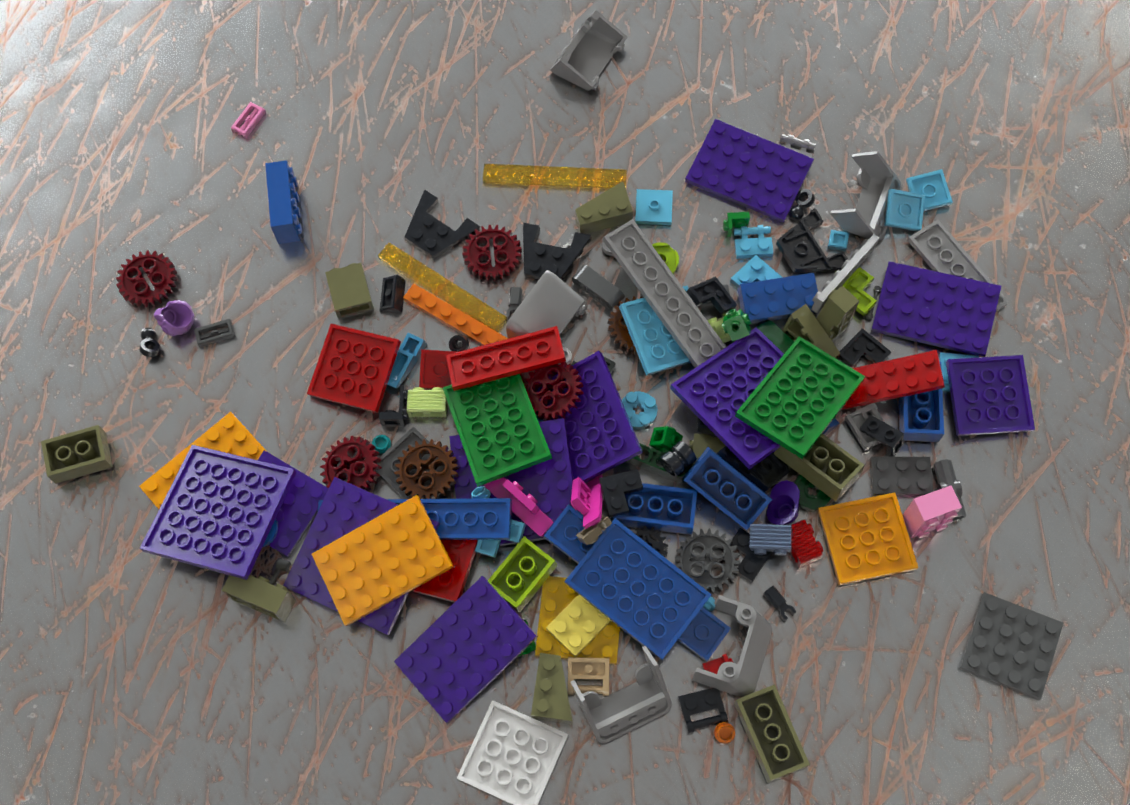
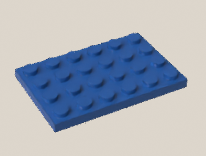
M614 518L612 524L606 528L564 581L565 584L641 645L646 646L660 660H663L712 595L616 518Z

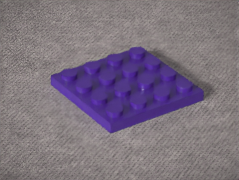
M1023 355L948 359L946 361L957 436L1035 430Z
M264 450L258 461L291 468L297 472L276 517L278 522L277 536L269 544L271 548L289 557L317 514L319 500H324L329 488Z

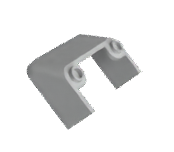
M878 151L852 154V158L860 167L857 181L863 188L855 209L832 210L830 214L844 231L870 239L875 234L880 238L879 240H882L888 227L884 226L888 191L890 189L901 190V182Z
M719 595L715 604V610L733 615L738 623L749 627L739 663L724 662L719 667L717 674L697 668L692 681L744 697L754 693L771 637L772 626L752 606Z
M643 646L642 649L647 663L637 668L635 672L637 682L600 699L594 691L582 694L575 680L571 681L583 713L597 741L600 743H607L666 714L672 707L660 668L646 646Z

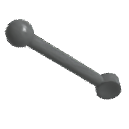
M878 285L873 289V298L875 300L882 290ZM874 307L866 314V318L869 320L873 318Z

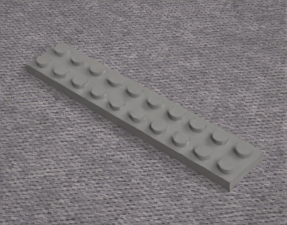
M633 219L603 237V242L695 368L726 348Z

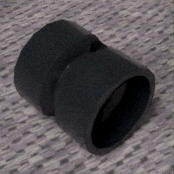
M683 441L676 443L671 449L672 452L668 451L659 458L662 467L674 478H677L683 472L684 466L689 467L697 460L693 450Z

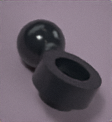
M802 189L798 192L795 198L798 205L790 209V218L795 221L801 220L804 216L803 209L810 207L814 203L815 196L809 189Z
M144 328L141 331L140 353L147 357H154L159 353L160 344L155 340L156 332L152 328Z
M455 335L449 340L451 351L460 352L467 350L469 347V341L464 335ZM458 341L462 342V347L458 346Z

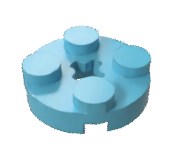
M636 391L628 392L622 399L633 429H645V427L654 423L658 411L654 397L645 392ZM641 407V409L644 411L640 412L639 414H635L636 412L633 409Z

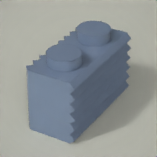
M750 524V550L758 555H765L766 551H772L775 555H787V552H791L792 526Z

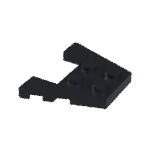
M424 190L404 238L405 241L427 256L435 259L453 248V245L468 239L469 234H473L475 229L480 231L481 228L478 224L467 218L456 231L429 214L439 201L436 196Z
M816 208L811 210L806 217H803L796 226L788 230L776 242L777 247L794 273L842 270V265L848 259L844 252L827 258L811 234L810 229L822 225L824 221Z
M523 223L524 275L528 278L539 280L545 271L549 270L563 280L573 267L576 258L583 253L584 247L592 240L589 234L575 232L570 249L536 243L540 232L539 225Z
M727 446L717 452L722 459L764 492L790 472L787 464L775 456L774 452L751 469H748Z

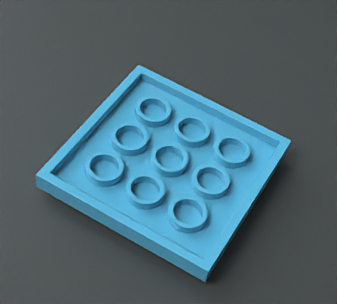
M688 285L683 286L685 291L689 289ZM645 298L626 302L619 306L646 376L691 363Z

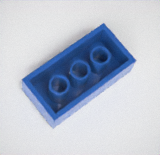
M287 160L265 163L271 229L278 244L300 241L299 234H302V226L298 221V218H301L299 207H297L299 195L295 187H298L296 176H294L293 167H289Z
M808 273L740 284L737 291L743 313L748 314L751 324L762 323L767 319L771 321L788 319L792 313L805 304L811 310L814 304L812 300L818 289L815 274Z
M942 389L899 398V430L904 433V441L939 442L944 435Z
M709 447L706 448L683 477L684 481L745 530H748L750 524H753L772 501V498Z
M642 483L643 490L625 494L629 513L613 517V520L616 518L626 527L643 529L646 526L647 529L654 527V530L692 535L697 490Z

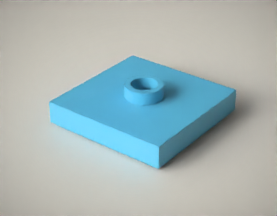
M942 169L906 179L909 192L926 195L924 211L953 203Z
M637 189L635 223L671 225L673 191Z
M890 189L888 191L884 226L920 231L922 229L926 195Z

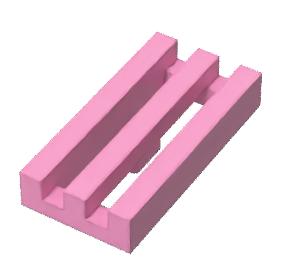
M250 102L232 125V132H237L238 135H243L244 138H247L265 115V109Z

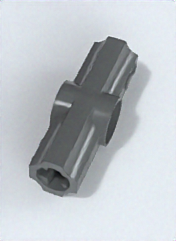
M945 459L935 462L934 469L938 480L937 490L952 486L962 506L957 513L958 516L952 520L956 521L965 518L966 513L961 498L963 493L960 481L956 480L952 461Z

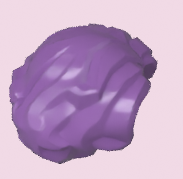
M168 301L166 307L158 308L154 313V317L161 326V329L170 336L186 334L193 325L194 313L190 305L185 301Z

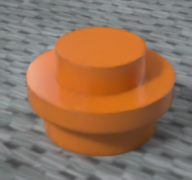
M721 722L715 727L714 736L720 743H729L735 737V729L730 723Z

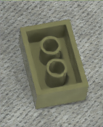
M99 425L41 441L47 477L55 484L113 467L107 435Z
M250 573L247 580L229 575L222 589L231 600L284 623L296 602L291 596L292 593L287 591V587L281 584L274 586L269 583L268 579L259 576L257 579L252 576V573Z

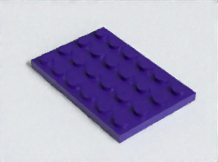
M715 119L685 178V182L784 223L814 159Z
M889 261L871 331L985 357L1002 286Z
M600 351L572 365L573 369H576L579 372L578 375L582 377V380L579 382H582L584 387L580 388L584 394L578 395L582 400L581 402H575L578 408L571 407L572 414L565 412L564 418L573 480L580 477L584 483L643 453L603 354ZM558 374L554 375L552 380L556 379ZM541 386V387L537 390V392H540V391L542 390L543 386ZM569 388L564 389L562 394H565ZM551 400L547 406H550L553 403V400Z
M481 576L394 662L442 719L449 723L538 636L484 576Z

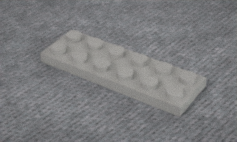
M939 219L908 238V242L933 271L993 284ZM1001 292L996 312L1009 303Z

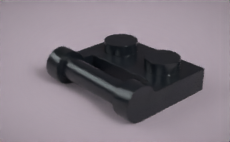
M709 688L678 696L688 734L696 729L728 722L718 689ZM718 710L719 715L691 721L690 716Z

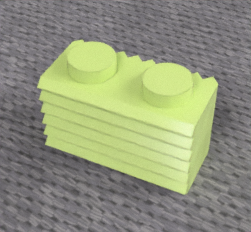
M415 387L413 390H408V416L446 418L448 402L443 388L434 387L432 390H424V388Z

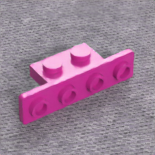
M602 475L595 477L586 484L580 477L573 480L571 505L583 515V527L585 529L597 525L601 520L603 492L599 478H602Z
M502 477L484 484V487L496 498H511L512 512L540 537H543L554 522L536 505L538 501L531 494L526 496L522 492L523 487L516 481L511 483L508 479L506 480Z

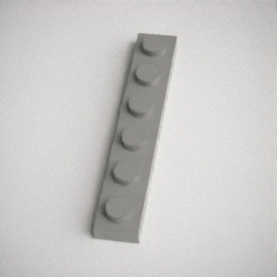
M873 234L869 240L866 238L862 242L861 249H856L851 255V260L847 259L841 267L842 270L835 272L832 281L828 280L822 288L823 291L816 293L812 300L814 304L811 310L818 313L823 308L830 292L834 289L838 290L874 250L880 239L878 236Z

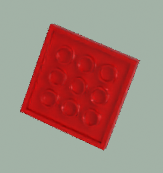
M330 324L307 395L378 413L401 341L391 337Z
M441 540L454 567L411 591L456 602L462 596L476 553L475 549L478 540Z

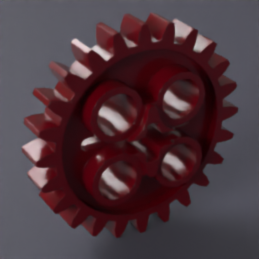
M491 225L488 226V229L481 226V232L475 229V236L469 234L470 240H465L466 246H463L462 253L464 264L467 265L468 271L472 270L473 276L479 273V279L486 276V281L490 277H493V280L496 281L497 276H499L503 280V274L510 276L509 270L515 272V266L520 265L519 260L522 259L520 240H517V235L512 236V230L506 232L505 227L499 230L498 225L494 229H492ZM490 239H493L495 258L494 267L492 266L491 262V251L489 242Z
M147 250L146 254L143 255L140 251L139 257L133 254V260L126 259L128 264H121L123 270L117 271L120 276L116 277L118 281L116 286L119 289V293L131 305L135 303L140 307L143 303L145 308H147L148 303L155 306V301H158L161 304V298L168 299L166 294L173 293L171 287H176L174 281L178 280L175 275L177 271L174 264L168 257L165 258L163 253L158 255L154 251L151 255L149 250ZM140 267H142L145 273L147 274L150 282L155 288L154 291L151 290L150 286L146 282V279L139 270Z
M562 362L561 364L558 363L535 369V373L529 372L530 379H524L528 383V385L524 386L534 412L541 420L544 417L547 421L551 420V417L555 420L558 419V415L565 418V412L572 414L570 408L577 409L578 407L575 405V402L582 401L578 397V395L584 394L580 390L584 385L582 382H579L582 380V377L578 375L579 372L573 369L574 367L571 364L567 365L566 362ZM558 374L557 378L552 380L553 376ZM541 386H543L542 390L540 392H537V390ZM569 388L565 394H562L564 389ZM551 400H553V403L550 406H547L548 403Z
M351 436L350 440L344 437L343 443L337 440L336 447L330 445L332 451H326L328 457L322 458L326 463L320 466V468L325 470L320 475L324 477L322 482L327 485L326 487H330L334 477L343 481L348 477V483L361 489L367 488L371 490L369 484H376L377 482L374 480V477H380L376 470L382 469L377 464L382 460L376 457L379 455V452L374 450L376 447L360 436L358 438Z

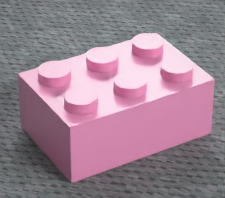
M948 486L913 499L904 512L903 519L911 538L916 536L923 538L929 535L932 530L936 529L939 532L948 528V524L953 522L952 519L958 516L957 513L962 506L952 486Z

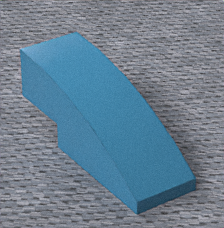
M409 332L407 333L398 350L387 385L397 389L420 358L421 349H425L427 345L425 340Z

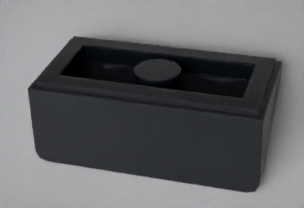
M398 274L383 278L380 312L401 313L403 311L406 281Z

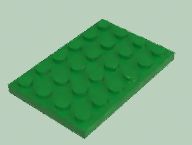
M799 336L737 410L735 417L803 459L864 381L865 376Z
M520 374L456 391L453 390L452 384L443 387L478 487L552 459Z

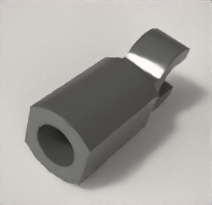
M520 287L510 288L509 309L507 310L508 319H510V315L521 304L522 288Z

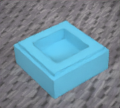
M831 230L828 249L846 252L849 233Z

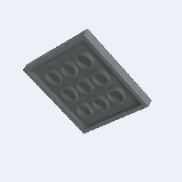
M984 592L978 605L959 669L1026 696L1041 700L1063 622Z

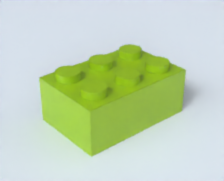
M523 537L488 581L507 603L520 613L556 569L557 563L530 540Z

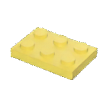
M578 595L546 627V630L576 658L612 620L582 596Z

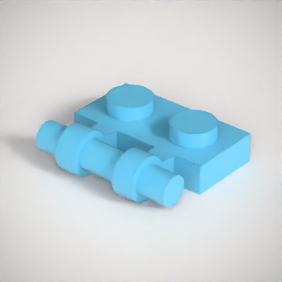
M757 225V227L747 228V226H741V228H734V236L741 235V239H735L734 242L736 259L753 258L755 255L759 258L773 257L772 237L764 238V234L771 233V227ZM757 234V238H748L747 236Z

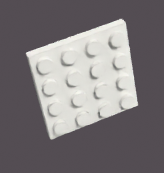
M492 700L457 779L512 805H538L568 738V734Z

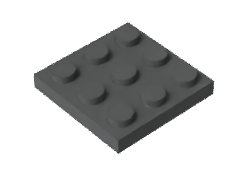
M412 427L379 458L382 461L377 463L382 469L376 470V472L402 499H410L411 494L406 496L405 490L402 491L399 488L401 484L396 482V479L399 477H396L394 472L399 470L395 467V464H401L398 457H404L402 450L408 452V445L414 448L415 441L421 445L423 439H425L427 444H429V441L415 427ZM430 454L424 455L422 460L429 459ZM439 466L436 471H443L445 466ZM412 469L409 475L416 474L417 469ZM426 481L423 486H430L432 481Z

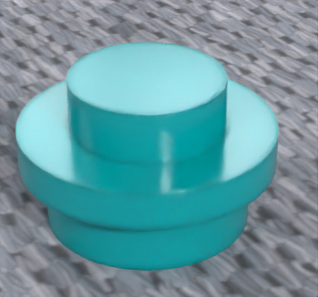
M386 435L376 436L372 441V444L376 447L374 450H377L379 454L385 453L391 447L390 438Z

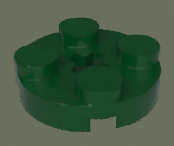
M799 475L794 483L800 491L798 505L801 508L814 512L818 508L828 505L831 498L802 475ZM815 487L817 495H810L807 488L813 489Z

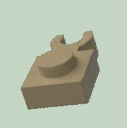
M602 515L597 525L590 526L587 529L584 528L576 537L585 545L592 544L598 540V536L603 533L602 530L609 527L612 522L608 517Z

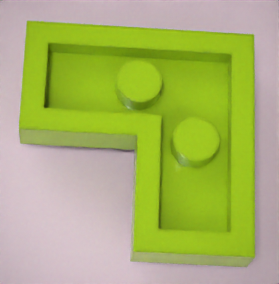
M859 267L842 286L859 300L856 311L865 316L876 305L877 300L864 291L873 282L874 277Z

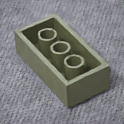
M824 434L818 438L803 459L782 446L774 452L775 456L836 502L859 479L865 466Z
M775 684L736 699L734 706L767 783L803 770L810 765Z

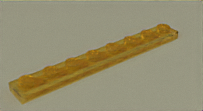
M484 164L483 183L612 188L623 181L626 188L627 170Z
M390 242L379 253L378 258L496 332L507 321L505 315Z

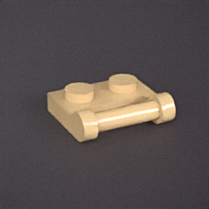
M568 657V695H574L575 693L571 681L574 679H603V685L577 686L581 693L594 691L597 694L609 696V658Z

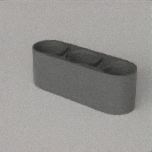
M583 265L572 277V282L579 289L610 311H613L614 306H617L619 301H622L625 297L619 288L587 265Z

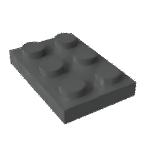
M930 457L870 458L872 496L894 492L896 496H923L933 492Z

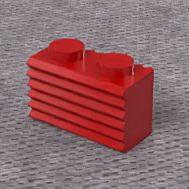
M805 519L792 524L791 554L798 568L821 559L823 547L819 541H815L813 537L814 530L811 524H807Z

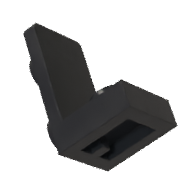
M400 384L399 412L394 410L379 412V420L382 426H405V420H408L406 408L408 390H406L405 384Z
M870 415L860 427L861 432L886 446V455L889 457H894L904 445V433L873 415Z

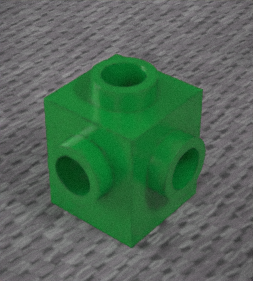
M733 309L724 316L722 328L725 334H729L733 342L750 335L751 328L749 324H751L748 314H744L742 309L738 311Z
M655 427L649 446L663 453L672 452V447L679 441H682L683 435L676 432V429L673 427Z

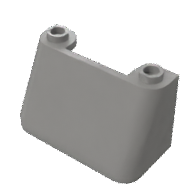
M595 10L576 31L550 68V71L585 90H594L600 83L598 81L600 73L613 54L617 51L620 53L626 44L624 42L627 36Z
M547 270L508 320L506 325L507 338L555 326L558 327L560 335L574 316H582L587 309L586 300L557 275Z

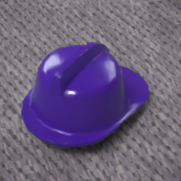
M781 481L771 491L770 497L772 501L768 504L767 517L772 524L789 525L799 515L800 491L798 486L792 481Z

